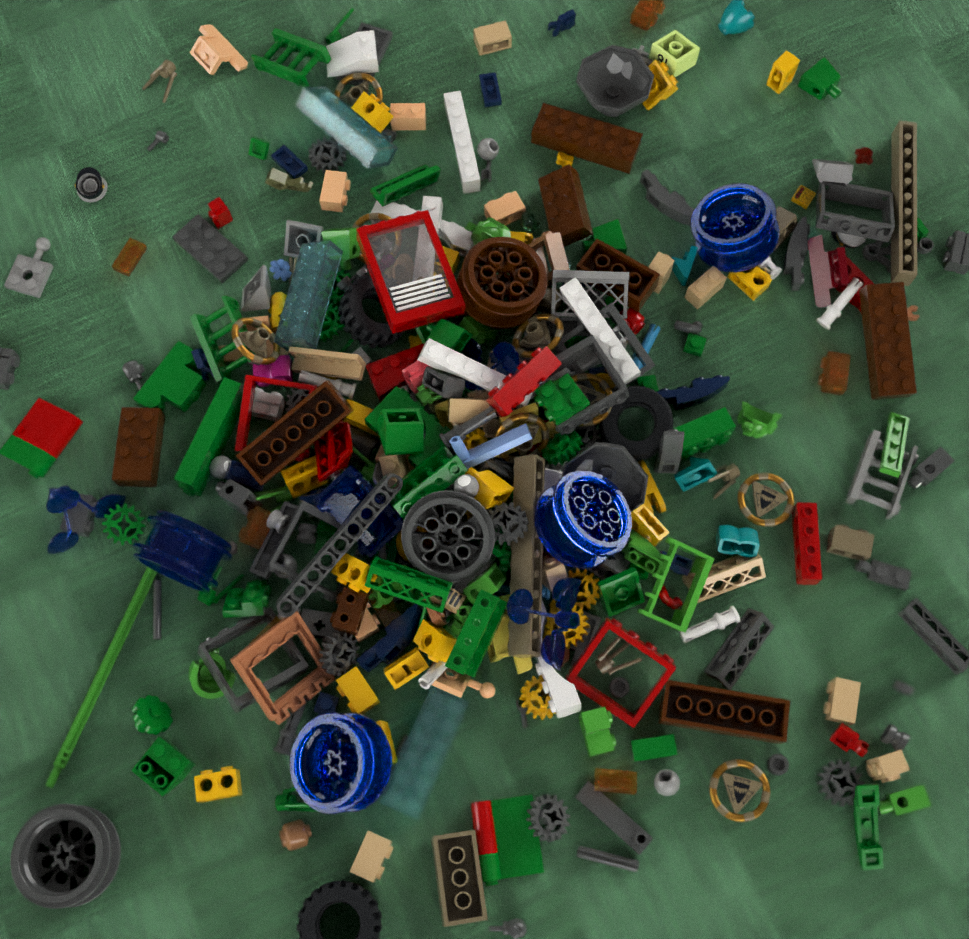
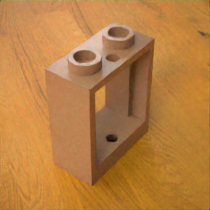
M543 232L541 237L532 239V243L528 244L544 263L548 277L547 287L552 286L553 270H570L560 232ZM544 245H545V247H546V251H547V254H548V258H549V262H550V266H551V270H552L551 272H549V270H548L546 258H545V255H544V251H543V246H544Z

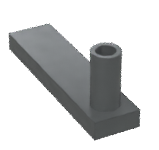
M589 781L575 796L582 805L638 855L652 841L653 838Z

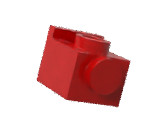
M220 196L208 203L210 209L208 212L209 217L218 229L233 221L228 207Z

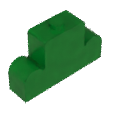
M178 340L134 396L133 400L141 408H160L163 412L166 406L165 402H168L182 412H186L192 403L199 399L202 390L206 386L202 376L193 371L197 368L191 352L193 349Z

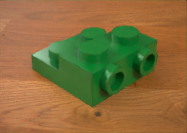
M568 373L554 382L549 380L534 390L535 396L533 398L539 407L543 406L546 410L544 411L545 416L550 422L553 421L556 426L590 406L589 400Z
M634 567L597 582L602 607L608 617L617 615L645 602L639 576Z
M252 580L247 582L245 589H229L222 610L223 618L263 616L265 608L269 607L271 585L267 584V580Z

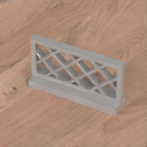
M553 270L551 314L562 317H577L575 313H566L571 308L563 296L556 291V282H564L566 284L576 277L579 283H583L588 288L586 293L591 291L597 298L593 302L594 304L600 301L606 307L607 305L601 298L609 291L616 298L613 304L618 301L623 306V314L620 315L623 319H627L629 272ZM597 283L603 284L607 289L600 297L592 290ZM616 284H624V293L617 297L611 288ZM561 299L569 307L563 313L555 312V304ZM608 314L603 315L604 318H610Z

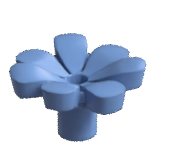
M279 259L270 262L271 267L269 269L271 272H275L273 275L274 279L278 280L281 277L282 281H286L290 278L292 273L289 271L290 266L287 261Z

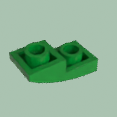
M675 734L631 740L634 762L678 755Z

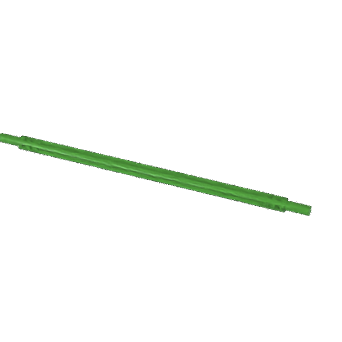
M170 523L163 539L159 541L53 763L55 766L45 786L53 788L62 769H65L171 545L170 541L177 525Z

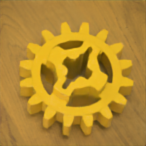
M576 568L575 573L569 570V576L567 577L570 584L568 588L571 590L570 596L567 595L566 586L558 589V593L563 594L560 597V601H566V604L571 606L576 605V607L582 610L583 607L590 610V603L593 605L597 603L594 598H600L599 593H597L600 590L596 586L599 579L593 580L594 573L592 572L590 575H587V569H584L583 573L580 572L579 568ZM589 584L592 586V594L588 590ZM584 585L583 591L575 595L576 588L579 589ZM576 600H584L585 602H575V601H576Z
M565 604L564 609L557 606L558 611L551 610L553 616L546 618L550 622V624L545 625V628L550 630L546 634L548 637H552V643L557 642L560 648L563 644H565L567 649L570 648V644L577 647V641L579 640L583 643L582 636H588V632L585 630L590 628V625L586 623L588 617L583 615L582 609L577 611L576 605H573L571 609L568 604ZM576 617H578L580 621V626H578L575 623ZM555 627L559 629L558 636L555 633Z
M540 675L536 679L535 676H532L531 682L526 680L524 683L525 687H522L520 690L523 694L520 695L519 700L524 701L521 707H527L526 714L528 715L532 712L533 719L537 715L540 716L541 720H544L546 715L551 719L553 713L550 708L547 709L548 701L551 699L549 693L545 694L541 684V682H544L543 677ZM537 686L536 691L529 692L531 688Z

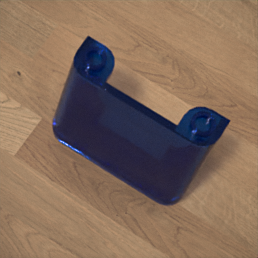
M350 465L314 499L317 502L315 506L322 513L325 511L330 513L342 525L374 487L353 465ZM377 493L374 498L376 503H380L384 499L380 493ZM390 504L382 510L357 539V544L359 545L357 550L364 557L368 555L371 558L402 529L404 519ZM369 508L363 509L361 517H369L371 510ZM350 524L348 532L355 533L358 529L357 524Z

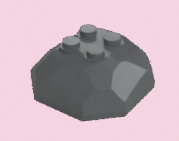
M610 45L582 59L576 83L593 108L605 116L617 117L648 99L654 74L636 50Z
M595 442L565 463L562 491L566 496L576 501L574 504L586 519L600 521L605 518L614 523L644 504L648 475L624 446L607 442Z

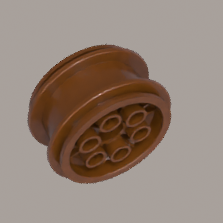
M492 237L474 245L467 253L457 278V284L465 302V311L479 323L497 329L514 328L531 318L546 293L548 283L547 271L539 255L526 243L510 237ZM487 286L486 290L483 291L481 287Z

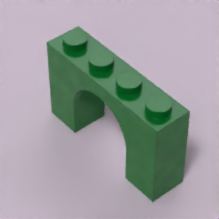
M396 386L365 418V424L380 436L376 423L381 409L419 408L426 431L424 451L422 454H411L408 457V462L416 468L440 447L445 445L439 434H445L450 429L447 426H441L435 415L424 411V406L419 401L414 402L404 388L400 389Z

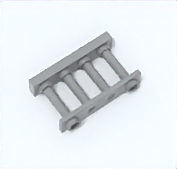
M873 430L867 438L845 503L852 505L856 500H864L888 510L885 519L889 520L894 515H898L901 505L899 501L912 464L914 465L918 459V454H916L918 446L914 445L908 452L904 451L903 459H905L897 485H893L870 476V473L867 472L869 466L880 468L881 460L876 459V456H873V454L878 449L883 451L884 445L881 442L882 440L879 439L881 432ZM867 482L894 493L891 503L865 493L861 489L863 483L866 484Z

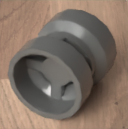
M889 724L884 730L880 741L885 744L891 743L896 751L903 750L910 739V735L906 732L898 731L895 725Z

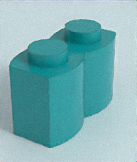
M731 525L718 526L716 534L718 552L728 555L739 554L744 557L757 556L760 543L756 530L752 528L738 529Z

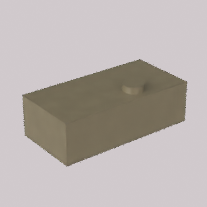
M475 830L432 836L431 843L442 926L448 927L488 920Z

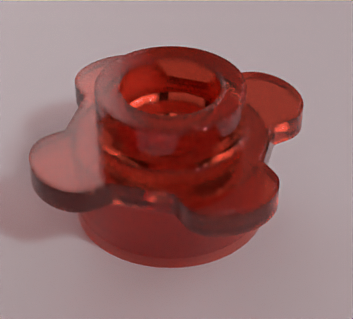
M862 147L861 149H856L855 154L857 158L855 162L857 164H872L873 159L871 157L873 152L870 148Z

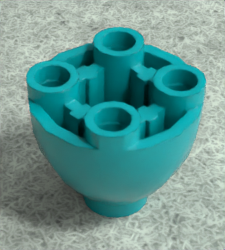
M732 0L724 10L721 22L718 24V28L724 36L727 34H740L754 26L753 20L755 16L750 10L747 11L745 9L743 0Z

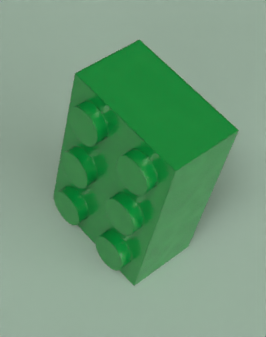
M726 407L674 428L678 431H684L681 460H690L689 457H694L699 452L703 454L710 451L715 445L722 446L729 442V438L733 435L732 433L736 425Z

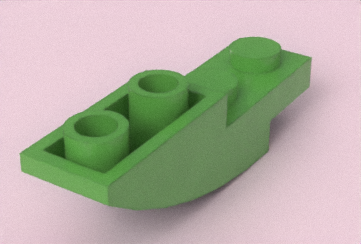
M605 518L600 520L597 533L600 535L601 540L625 553L624 558L650 574L660 573L664 559L660 558V552L647 539L625 524L619 527Z

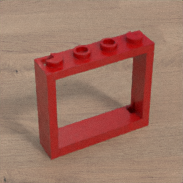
M245 375L235 451L241 452L248 446L256 382L309 390V394L317 388V385L256 375ZM311 447L296 458L295 461L302 462L309 458Z
M607 617L570 669L565 680L574 684L577 690L600 706H605L606 710L632 728H635L675 671L676 665L673 663L674 659L669 657L668 654L664 653L661 655L656 651L657 647L648 641L644 643L639 639L640 636L631 629L629 632L622 628L623 624L614 618L610 620ZM609 629L666 668L634 714L577 675Z

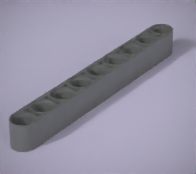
M395 473L384 475L276 601V607L281 616L289 617L294 614L401 490L403 481L400 476ZM392 477H395L397 479L396 486L390 488L388 486V480ZM377 493L384 494V499L380 503H376L374 500ZM365 508L371 510V514L367 518L361 517V512ZM350 524H357L358 529L355 533L348 532ZM343 539L344 546L339 549L335 548V541ZM324 555L331 556V561L327 564L321 563V558ZM312 570L318 572L315 579L307 578V574ZM297 586L305 588L304 592L300 595L294 593V589ZM283 602L291 603V607L288 610H282L280 605Z

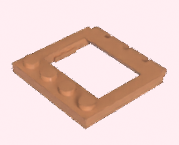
M295 611L289 617H285L230 659L269 721H275L278 725L290 717L287 709L291 713H295L306 704L304 697L309 701L322 691L319 684L325 688L335 680L334 675L328 674L326 669H322L324 662L319 661L323 657V654L319 653L322 649L298 611ZM297 634L318 667L275 702H272L269 697L270 694L251 669Z

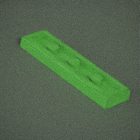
M893 412L890 413L879 472L897 478L900 476L909 417Z

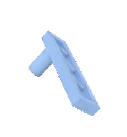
M525 423L470 450H467L461 437L458 435L452 437L449 442L466 468L469 469L531 440L532 436Z

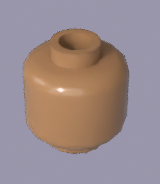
M298 819L283 824L282 830L279 831L282 847L293 851L306 847L309 841L308 838L312 837L309 824L305 825L302 820Z

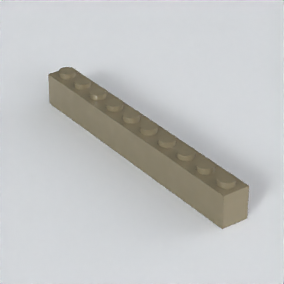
M899 120L892 132L891 192H893L895 228L891 235V283L904 282V286H910L917 276V123Z
M536 454L514 457L513 466L514 508L519 505L521 510L526 512V518H528L529 522L527 524L528 531H523L524 538L518 537V543L511 542L510 618L507 647L508 655L517 658L541 656L545 459Z

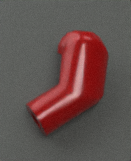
M662 586L659 594L661 601L672 610L683 605L682 600L678 596L672 599L666 587Z

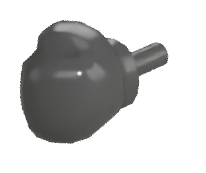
M132 360L125 363L122 370L130 383L135 382L140 390L142 388L140 380L143 378L142 373L145 369L143 364Z
M515 918L503 921V926H489V932L503 931V935H511L514 939L525 936L527 926L522 919Z

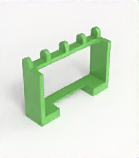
M667 537L665 542L670 544L667 555H660V558L664 559L660 573H653L652 577L657 578L652 593L647 591L645 593V596L649 597L646 607L644 609L639 608L637 613L674 630L686 633L715 558L678 540ZM677 548L696 557L691 569L695 576L682 609H675L672 620L669 622L652 614V611Z

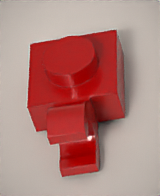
M841 723L829 738L831 742L845 752L852 749L861 757H864L868 752L866 749L869 747V744L863 740H858L860 734L844 723Z

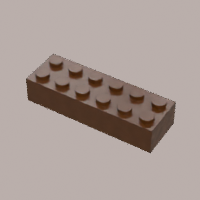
M543 103L532 129L531 143L630 174L641 146L643 134Z
M904 282L865 285L859 290L871 400L910 397L916 394L917 390Z
M325 381L239 452L236 457L262 486L354 410L330 381Z
M668 680L662 688L658 724L783 744L787 742L790 700Z

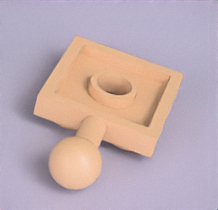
M447 668L432 684V686L459 698H462L467 686L478 690L480 695L487 699L493 697L496 691L492 683L484 682L482 684L471 679V676L467 674L462 675L450 668ZM447 672H450V673H452L454 676H450V675H448V674H446V673H447Z

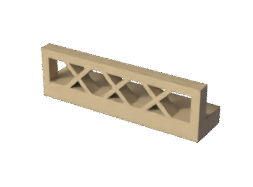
M289 347L288 352L294 357L291 367L293 372L301 373V370L320 376L362 381L366 362L359 354Z
M758 553L755 557L736 555L712 564L703 587L705 590L700 595L697 603L765 578L766 574L762 557ZM758 566L759 573L752 576L749 575L751 569ZM691 572L687 576H682L683 583L688 589H690L695 573ZM735 574H741L738 581H731ZM719 580L723 581V584L720 588H712L715 582Z

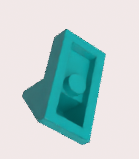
M692 245L689 252L685 251L683 259L672 257L675 260L672 270L682 286L686 285L698 247Z
M689 457L691 466L674 474L675 480L683 492L718 475L709 459Z

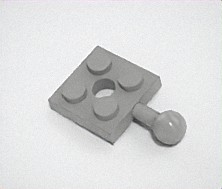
M44 237L36 240L37 250L33 258L20 254L17 255L4 284L7 289L36 298L41 297L54 267L50 263L40 261L43 253L48 251L51 246L50 241ZM28 273H33L32 278L25 280V276Z

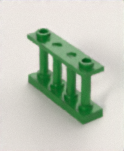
M277 28L271 32L275 43L265 55L260 57L252 54L251 56L254 66L259 71L267 72L305 88L309 87L306 75L316 63L321 61L328 64L332 60L326 46ZM280 47L286 48L275 62L270 61L271 57ZM292 52L299 53L288 67L282 65ZM305 57L311 58L300 72L295 70Z
M225 295L222 296L225 306L207 317L196 313L190 316L216 383H221L224 377L232 380L231 372L247 362L260 365L242 356L226 366L223 359L224 355L236 349L234 342H231L219 349L217 339L232 331L233 324L243 317L237 300ZM228 313L232 322L212 333L210 323ZM246 325L239 329V332L248 331ZM244 344V346L246 347L247 350H249L251 353L255 354L253 351H251V350Z
M443 445L402 478L403 486L389 503L405 519L410 508L419 499L433 492L444 491L459 476L465 474L468 469L457 455L453 456L448 448Z
M481 589L445 666L462 675L467 674L475 678L509 603Z

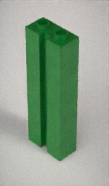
M226 377L223 378L174 477L178 487L183 489L184 494L191 497L194 495L201 497L212 475L209 466L215 457L222 454L239 419L244 389L242 383Z

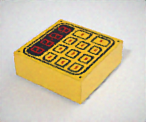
M800 185L791 201L807 209L816 193Z

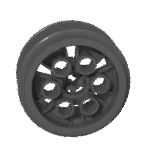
M451 484L444 491L433 492L422 497L410 508L402 525L401 541L407 559L417 571L449 582L461 581L475 575L486 565L494 549L495 529L489 514V510L492 509H485L475 498L465 493L454 491V484ZM440 504L443 506L444 513L441 517L435 507ZM468 510L473 515L463 522L462 517ZM450 513H454L457 515L458 519L456 521H451L448 519L447 515ZM435 519L438 522V526H430L428 520ZM418 526L425 528L428 532H418ZM464 527H470L473 530V533L467 535L462 531V529ZM448 529H452L451 536L447 535ZM429 538L433 540L434 545L427 546L424 543V539ZM471 539H481L479 545L468 541ZM464 546L469 552L462 554L458 551V548ZM435 549L436 553L432 555L430 552ZM445 552L449 555V558L441 559L439 553ZM453 554H455V556H456L459 560H454V559H453Z
M57 804L47 807L33 815L16 836L10 859L14 883L26 899L44 908L59 909L84 905L100 896L109 887L118 871L121 859L119 834L111 820L95 808L75 804ZM68 821V834L65 832L62 822ZM81 828L83 836L78 840L76 833ZM60 834V835H61V839H60V841L58 842V844L56 845V843H55L56 837ZM42 844L50 847L47 852H39ZM92 844L96 846V853L94 855H91L89 852ZM66 852H69V856H67L66 859H63V855H65ZM52 856L54 858V862L51 864V867H49L48 859ZM91 859H95L94 864L90 863ZM84 866L89 868V874L86 877L82 874ZM50 872L54 873L50 880L46 883L43 877H45ZM64 872L68 875V879L65 883H63L61 880V876ZM76 879L78 887L73 889V883Z

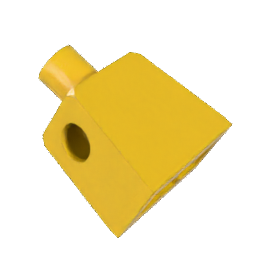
M470 467L465 473L477 479L479 490L474 498L485 509L506 502L514 489L513 486L491 470L478 472L473 467Z

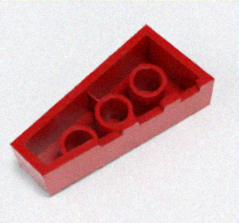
M424 344L414 346L366 365L368 376L379 403L396 386L400 388L407 385L402 370L418 361L417 359Z
M547 346L542 349L538 347L530 354L532 358L528 362L524 360L516 367L518 371L515 374L509 373L502 380L504 384L499 388L495 386L487 393L489 397L486 401L501 418L508 416L513 411L512 408L514 409L525 400L526 395L531 394L538 388L540 382L545 381L562 365Z

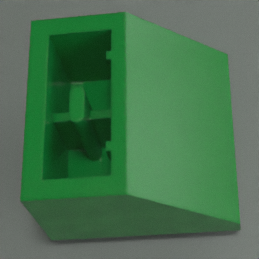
M419 408L381 409L376 425L385 455L422 454L424 451V423Z
M159 736L131 771L164 797L184 780L196 763L168 740Z

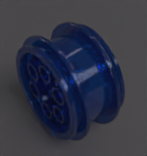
M743 183L724 185L708 193L698 203L690 222L691 232L695 239V247H698L697 253L707 265L714 266L724 272H741L758 266L773 252L780 236V228L776 219V206L772 198L763 190Z
M578 470L565 474L556 485L547 488L540 495L535 509V527L543 546L555 559L570 567L591 569L601 565L608 556H613L624 549L629 541L632 530V515L624 495L614 483L598 473Z
M157 510L156 516L149 515L147 521L153 528L144 544L133 543V549L138 552L133 554V558L148 568L192 589L209 593L210 588L207 587L208 585L217 588L219 583L212 577L221 560H232L233 556L228 552L231 551L232 546L208 529L173 513Z
M324 713L311 719L296 737L290 754V775L297 793L312 809L324 814L361 811L371 806L380 798L389 782L392 770L391 748L384 731L371 718L359 713Z

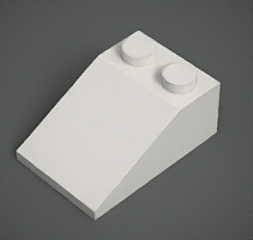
M374 30L356 32L326 46L332 59L327 64L328 77L344 76L359 72H379Z

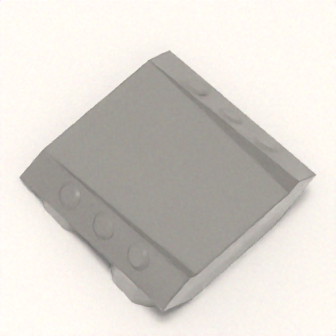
M822 159L812 160L820 183L826 181L845 183L847 185L853 179L852 171L854 165L849 162Z

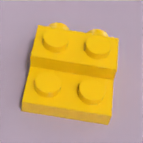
M656 59L648 66L654 74V79L649 97L642 103L649 111L662 99H668L678 90L676 86L678 83L677 79L667 72L669 67L664 62L661 63Z

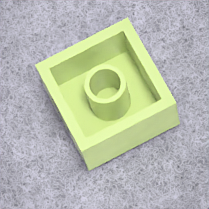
M674 30L652 44L649 59L653 61L656 59L661 63L664 62L669 67L668 74L677 77L696 65L700 47Z

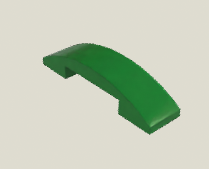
M878 784L856 785L855 835L862 870L884 869L883 848L879 844L877 806H880Z

